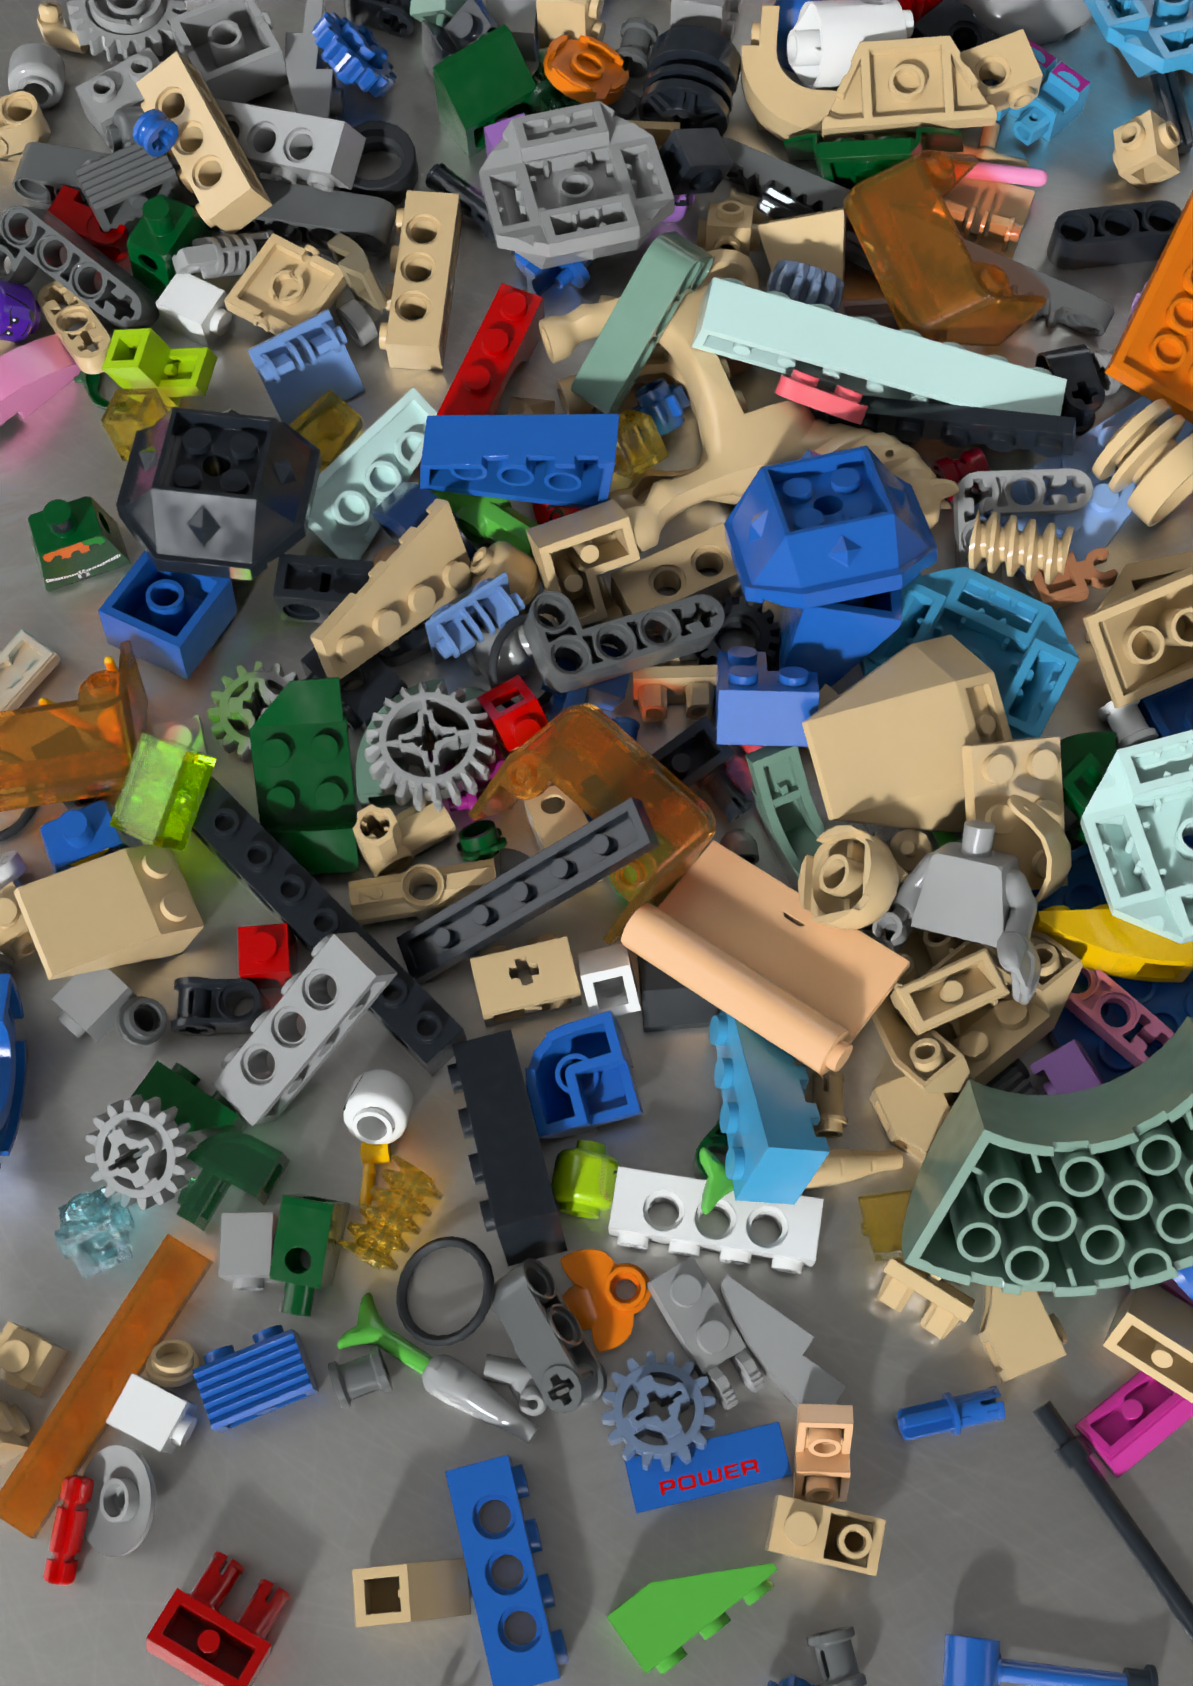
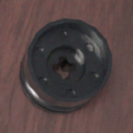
M681 26L665 31L658 36L652 48L647 69L648 77L643 85V94L638 106L640 120L680 122V129L717 128L720 136H723L728 128L729 114L733 106L732 97L736 92L741 71V56L734 44L724 36L704 27Z

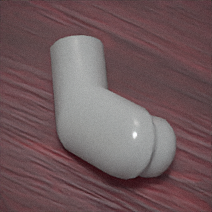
M491 1354L486 1355L482 1376L484 1381L508 1385L521 1411L526 1415L538 1416L546 1410L547 1404L544 1402L541 1392L527 1367L521 1360Z

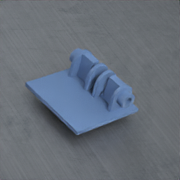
M328 309L247 350L281 422H285L291 428L365 391L345 347V344L348 343L347 338L341 327H336Z
M505 572L495 579L488 578L479 582L471 590L470 595L454 605H443L425 623L433 661L436 665L450 656L457 658L474 647L476 643L472 635L477 642L481 643L484 641L479 627L483 626L490 635L496 633L493 621L499 629H502L511 619L520 616L519 612L525 609V605L516 592L510 595L508 575Z

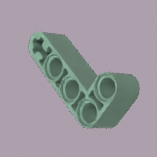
M676 231L658 235L645 252L573 381L571 391L603 413L614 414L630 392L684 296L693 293L706 278L713 265L714 257Z

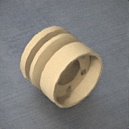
M1163 398L1157 399L1140 413L1127 420L1107 442L1105 449L1092 467V473L1100 481L1113 475L1108 484L1109 489L1113 493L1120 492L1132 483L1137 485L1127 501V507L1148 527L1164 519L1193 492V434L1179 443L1175 441L1185 425V418L1179 414L1167 420L1172 411V406Z

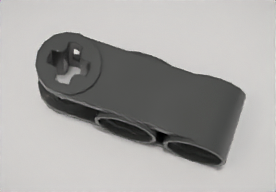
M528 1258L494 1282V1295L490 1308L496 1317L500 1319L513 1342L517 1356L527 1367L547 1406L557 1413L566 1414L578 1409L582 1403L589 1404L599 1400L607 1388V1374L582 1333L579 1321L569 1310L559 1293L553 1276L547 1267L534 1258ZM588 1372L592 1373L591 1377H588L583 1380V1374ZM565 1388L567 1393L561 1396L556 1395L557 1391Z

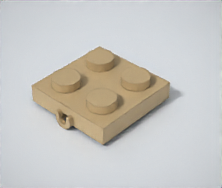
M272 233L224 299L228 311L248 320L254 326L263 328L266 332L269 331L277 335L326 309L330 310L348 283L340 267L322 258L320 252L315 247L306 245L302 248Z

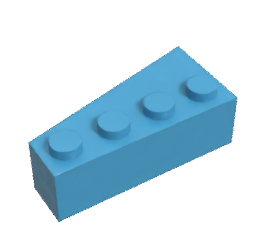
M720 1010L719 1014L714 1015L711 1019L709 1039L711 1045H716L718 1060L714 1071V1081L716 1088L722 1091L723 1105L720 1111V1129L722 1133L727 1134L729 1148L725 1159L726 1177L733 1181L736 1201L795 1205L830 1153L827 1139L825 1137H816L813 1125H818L820 1121L816 1103L806 1102L804 1098L809 1082L805 1066L795 1065L794 1057Z

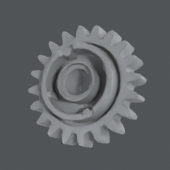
M71 0L67 2L72 33L77 34L79 44L81 46L89 44L91 54L94 56L105 50L108 62H112L117 54H122L125 60L148 47L157 55H164L162 43L176 46L168 19L187 12L185 0Z

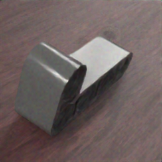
M13 206L8 208L1 216L0 280L24 285L29 283L37 270L41 268L106 320L119 328H148L158 320L160 315L156 306L158 297L49 211L43 208ZM30 218L33 230L28 237L25 225ZM63 244L67 249V259L64 264L60 259V249ZM7 256L11 262V269L8 274L4 268V261ZM97 271H99L102 277V286L99 291L94 285V277Z
M545 591L537 595L532 602L525 619L524 633L544 683L553 691L563 693L702 651L710 645L722 627L725 614L718 600L712 596L701 594L582 629L569 598L560 592ZM538 615H552L557 619L559 625L555 627L547 626L540 621ZM693 619L694 623L688 624L689 621ZM653 630L658 632L663 637L664 643L651 641L648 639L645 631ZM606 643L614 645L619 650L621 656H608L603 652L600 645ZM557 657L569 658L574 662L576 670H563L558 666L555 659Z

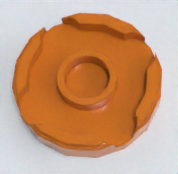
M561 35L551 41L543 61L545 75L556 89L565 96L584 104L600 101L605 105H609L621 98L629 79L628 70L625 71L622 68L624 61L614 49L590 36L580 35L578 40H568L570 35Z

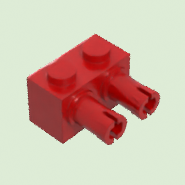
M216 1551L191 1594L185 1593L179 1588L175 1590L146 1637V1651L204 1686H252L269 1658L272 1644L267 1642L265 1638L284 1605L291 1597L284 1589L278 1587L270 1602H266L273 1591L274 1583L261 1579L258 1583V1588L238 1621H232L219 1612V1609L245 1569L241 1564L232 1559L225 1572L221 1575L227 1564L228 1556Z

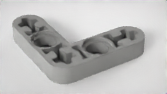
M1074 468L977 471L969 473L958 482L959 491L953 495L956 568L966 567V562H968L969 549L966 546L965 538L968 531L973 529L975 519L965 522L964 515L971 516L974 514L973 498H965L964 492L973 486V482L978 483L979 490L987 491L988 497L980 501V516L987 513L990 516L993 511L998 512L999 525L1001 527L1000 516L1069 514L1078 511L1088 504L1092 497L1093 486L1091 479L1083 471ZM1043 479L1049 480L1047 489L1061 488L1066 484L1067 479L1071 480L1072 487L1080 488L1081 493L1072 499V503H1068V498L1064 494L1051 495L1047 498L1049 505H1044L1046 487ZM1024 480L1031 483L1034 487L1035 498L1030 505H1019L1012 499L1010 490L1015 481ZM980 518V521L985 524L987 519ZM1002 563L994 574L988 572L987 566L981 569L982 575L1003 584Z

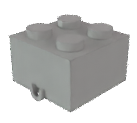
M213 0L168 19L179 54L200 71L215 99L245 103L289 84L283 53L271 31L273 26L266 11H260L255 0Z

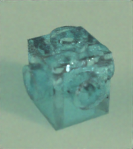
M106 1186L93 1192L78 1194L69 1200L67 1204L58 1208L61 1229L54 1232L57 1244L66 1259H73L84 1280L133 1258L129 1231L135 1228L132 1215L128 1207H121V1201L115 1203L112 1196L109 1198L104 1196Z

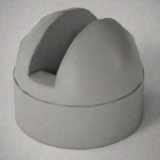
M733 829L727 832L721 839L720 844L751 864L754 865L759 861L757 842L744 829Z

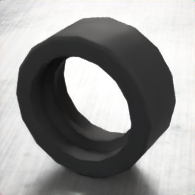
M367 121L354 126L353 128L366 138L362 155L371 151H387L401 158V166L392 175L383 179L367 180L355 176L352 190L341 188V190L379 197L390 202L393 206L401 203L406 199L407 190L413 191L418 181L416 151L409 135L397 125L384 121Z

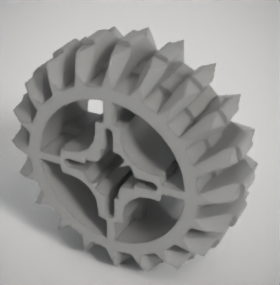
M421 681L418 686V694L410 695L409 690L402 687L400 690L402 700L398 703L385 697L383 704L388 714L373 712L371 719L376 728L366 730L365 738L371 746L365 748L364 755L366 761L372 763L369 768L372 779L381 780L379 786L385 795L395 792L397 804L403 806L413 797L414 807L419 812L424 809L427 801H433L435 810L441 812L444 807L443 799L451 797L452 803L460 806L462 803L460 792L462 790L476 796L478 786L474 779L488 781L490 771L486 765L496 761V752L491 747L497 743L495 731L489 729L492 723L487 712L480 713L481 705L476 698L465 702V691L460 687L448 695L447 686L442 681L437 685L435 692H429L427 685ZM435 717L451 720L460 725L464 730L457 731L456 727H443L435 721ZM418 721L416 727L411 732L401 734L405 728ZM429 731H431L433 740L435 742V750H432V763L430 762V758L427 751V743H429ZM462 753H466L457 766L443 774L445 766L450 761L462 758ZM405 762L406 766H419L426 771L427 777L412 775L402 770L396 763Z

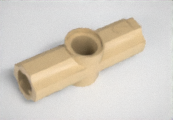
M494 858L437 868L429 864H418L410 867L405 873L348 882V891L353 918L360 925L408 917L427 920L497 878ZM423 884H430L437 888L435 895L427 900H418L412 896L414 890Z

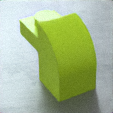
M151 328L114 330L102 370L120 387L140 399L162 406L179 407L182 397L206 396L218 357L208 347L171 349Z

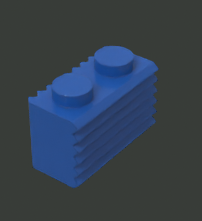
M282 1325L272 1326L252 1336L254 1344L235 1352L233 1345H228L203 1356L205 1365L197 1367L192 1371L213 1431L220 1433L228 1431L231 1428H235L319 1392L298 1332L293 1329L284 1332Z

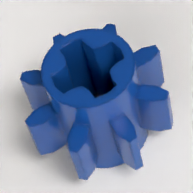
M662 378L646 384L635 393L638 406L630 409V412L639 429L644 428L645 431L652 429L655 436H661L672 432L685 422L682 409L688 407L690 403L681 385L675 386L672 383L668 386L666 380Z

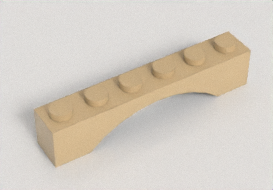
M904 1075L874 1088L869 1098L890 1145L913 1156L923 1164L936 1134L951 1110L949 1105L954 1103L952 1093H925L910 1078ZM985 1285L984 1310L978 1336L1000 1384L1067 1355L1063 1348V1344L1067 1343L1064 1328L1054 1313L1047 1314L1039 1295L1044 1294V1291L1021 1290V1295L1002 1293L1001 1287Z

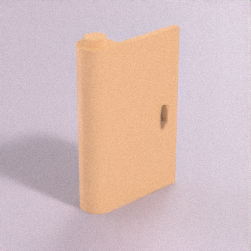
M714 840L658 908L650 903H645L638 908L626 924L621 937L623 946L820 1075L826 1074L830 1069L838 1072L844 1066L853 1049L852 1041L910 967V961L858 929L832 928L816 922L812 919L811 911L803 909L797 891Z

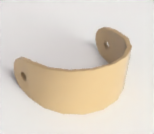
M1011 795L1007 800V805L1041 839L1047 857L1046 879L1037 897H1035L1038 905L1064 885L1072 866L1071 845L1061 825L1045 810L1022 796Z

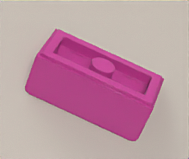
M1140 1371L1079 1421L1075 1428L1109 1471L1119 1478L1193 1416V1403L1143 1371Z

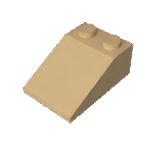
M1193 566L1152 582L1082 617L1114 708H1121L1193 678Z
M168 841L124 848L20 886L14 891L49 980L182 954L204 927Z

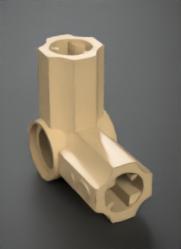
M427 801L421 812L416 810L413 805L396 816L389 807L379 808L370 804L357 812L358 819L356 825L352 828L357 842V849L375 877L400 874L411 865L415 855L456 832L455 824L445 806L441 812L436 811L433 801Z

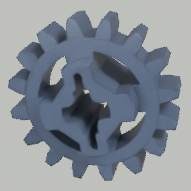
M647 1351L646 1365L639 1366L633 1358H629L627 1360L629 1374L626 1377L617 1372H613L611 1375V1381L617 1388V1391L603 1392V1402L613 1407V1410L601 1414L603 1425L616 1426L608 1435V1441L611 1446L621 1442L626 1444L622 1453V1458L626 1462L637 1453L642 1456L643 1470H649L653 1459H660L664 1471L667 1472L671 1470V1458L677 1455L686 1465L691 1463L689 1450L691 1445L701 1450L706 1448L707 1440L700 1431L714 1430L715 1419L705 1415L704 1412L716 1408V1399L712 1396H702L701 1393L709 1386V1380L707 1376L696 1380L692 1378L695 1363L691 1360L684 1364L682 1368H678L675 1366V1353L669 1352L664 1363H657L653 1351ZM653 1378H668L677 1383L673 1386L656 1383ZM634 1389L638 1398L636 1408L630 1411L627 1417L623 1418L625 1400L629 1392ZM654 1401L660 1407L669 1404L668 1419L661 1421L657 1415L648 1418L650 1414L649 1404ZM691 1404H694V1419L691 1427L685 1434L679 1422L681 1413L689 1409ZM648 1435L662 1439L665 1445H651L639 1439Z

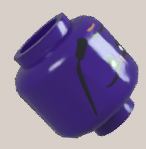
M0 280V340L19 343L37 330L41 318V307L27 286Z

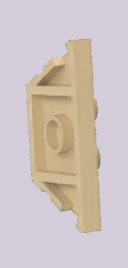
M951 36L859 42L851 59L850 69L844 75L837 89L835 101L828 115H825L822 121V137L916 131L917 127L953 129L995 126L997 110L993 104L988 105L978 89L979 81L970 67L961 61V53Z

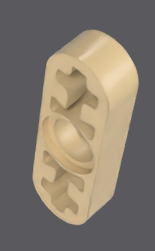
M57 281L46 284L37 295V301L46 320L81 371L87 374L103 373L102 366L111 342L109 334L85 302ZM64 302L68 306L61 310L58 304ZM87 322L80 329L67 331L75 324ZM93 343L96 351L91 352L86 347Z

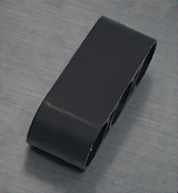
M1164 200L1066 211L1058 216L1047 247L1048 259L1055 267L1064 270L1159 260L1182 212L1177 205Z

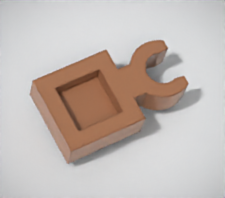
M1094 549L1087 554L1085 560L1077 562L1073 551H1069L1064 573H1059L1051 585L1045 583L1043 569H1040L1034 579L1029 581L1036 600L1052 606L1054 610L1086 600L1089 594V585L1099 589L1112 586L1118 575L1117 570L1112 569L1107 572H1100L1094 567L1097 564L1107 562L1108 549Z

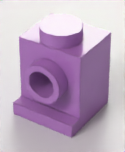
M1074 1039L1029 1066L1034 1075L1048 1076L1050 1081L1043 1085L1048 1095L1077 1092L1105 1083L1081 1043Z

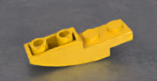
M1108 904L1098 905L1086 910H1070L1067 906H1052L1038 911L1035 916L1032 929L1047 934L1078 957L1082 962V968L1092 971L1094 969L1100 970L1107 975L1150 982H1183L1193 970V941L1180 944L1111 915Z

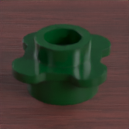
M481 820L467 825L458 833L460 842L457 843L456 847L459 852H463L461 854L463 861H480L495 857L499 850L504 848L508 842L506 837H500L502 831L500 828H496L493 821Z

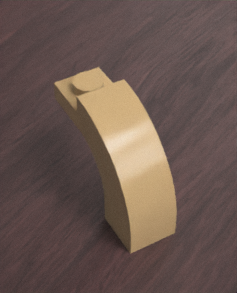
M762 5L761 23L752 22L751 45H741V84L745 100L758 122L769 133L783 142L786 139L804 134L819 133L822 136V121L825 115H828L835 101L837 91L805 88L792 81L783 72L776 52L780 6ZM840 136L823 137L824 142H833L840 138Z

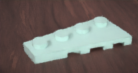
M414 387L319 474L306 533L330 558L360 560L381 526L370 512L400 484L407 482L421 461L427 416H436L438 412Z

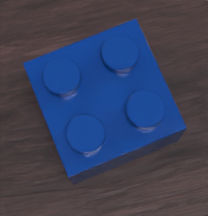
M146 550L98 610L108 644L186 680L189 679L238 613L230 578L158 571L148 557Z

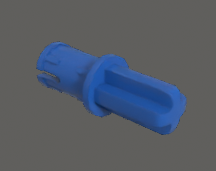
M996 1386L954 1397L950 1392L942 1394L941 1400L898 1410L896 1414L897 1425L902 1437L907 1441L948 1431L955 1436L961 1434V1428L995 1420H1005V1407L1003 1401L996 1403V1398L1001 1397V1393Z

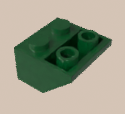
M505 24L491 32L482 34L472 44L455 54L444 57L440 63L432 67L440 124L469 158L486 148L484 127L494 124L502 118H511L522 113L525 116L539 113L537 86L510 29Z

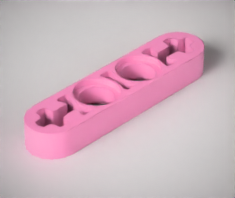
M1081 969L1080 972L1088 980V989L1079 994L1071 992L1065 1007L1135 1068L1149 1059L1144 1053L1147 1049L1145 1042L1152 1043L1157 1039L1164 1046L1174 1035L1169 1027L1103 971ZM1106 1003H1117L1122 1006L1127 1014L1126 1025L1116 1028L1106 1024L1101 1017V1007ZM1139 1022L1144 1027L1129 1043L1124 1037Z

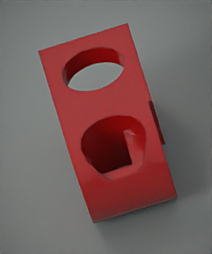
M63 185L48 211L115 263L125 260L129 256L127 241L130 236L126 224H119L117 229L111 228L109 232H103L91 207L84 205L80 192Z

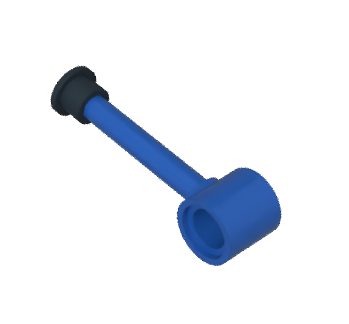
M945 1634L942 1686H1000L1001 1682L1031 1686H1159L1156 1667L1147 1664L1144 1670L1125 1667L1123 1672L1119 1673L1002 1659L1000 1653L1001 1641Z

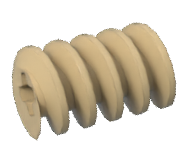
M978 509L968 550L969 568L975 570L982 559L986 558L988 572L994 574L1003 561L1005 562L1007 576L1014 577L1020 566L1023 565L1026 580L1032 581L1038 571L1043 569L1045 583L1051 585L1059 573H1064L1074 527L1069 526L1062 537L1057 538L1055 523L1050 522L1042 535H1040L1037 531L1036 519H1030L1023 531H1020L1017 516L1011 515L1005 526L1000 527L998 512L993 511L984 524L980 521Z

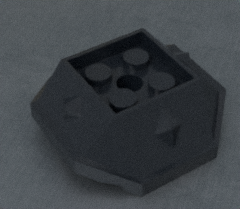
M173 407L152 427L136 431L116 503L118 515L134 538L146 550L148 557L158 571L254 580L268 568L267 564L286 553L306 536L322 464L321 452L288 424L280 422L276 418L243 415L232 409L225 412H213Z

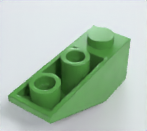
M765 1563L652 1581L607 1615V1618L643 1671L647 1674L656 1667L659 1673L663 1675L688 1655L682 1645L697 1633H700L704 1640H707L728 1624L731 1619L725 1611L743 1598L747 1605L750 1606L771 1590L774 1584L768 1577L778 1569L773 1563Z

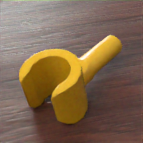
M361 1143L360 1154L363 1164V1178L358 1206L371 1207L376 1164L391 1162L390 1143Z

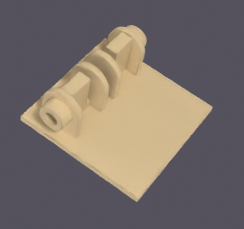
M948 176L940 201H937L931 225L1009 259H1013L1036 191L1008 183Z

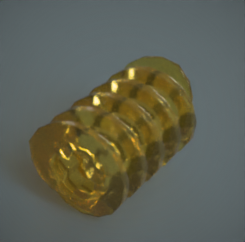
M393 1155L392 1159L400 1168V1171L384 1169L381 1173L382 1178L390 1188L373 1186L370 1194L378 1206L361 1204L359 1207V1212L367 1224L350 1222L347 1229L356 1241L338 1240L337 1242L347 1252L377 1270L384 1268L396 1271L399 1265L390 1255L391 1251L408 1253L410 1247L401 1235L403 1232L419 1235L421 1229L412 1219L413 1216L431 1217L432 1211L423 1200L425 1197L441 1200L444 1196L431 1177L406 1160Z

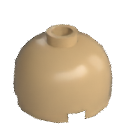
M836 825L823 832L816 841L823 844L817 849L814 857L806 854L801 864L798 879L799 901L803 909L811 911L812 919L816 922L832 928L857 930L879 921L889 910L898 889V864L888 846L881 840L852 825Z

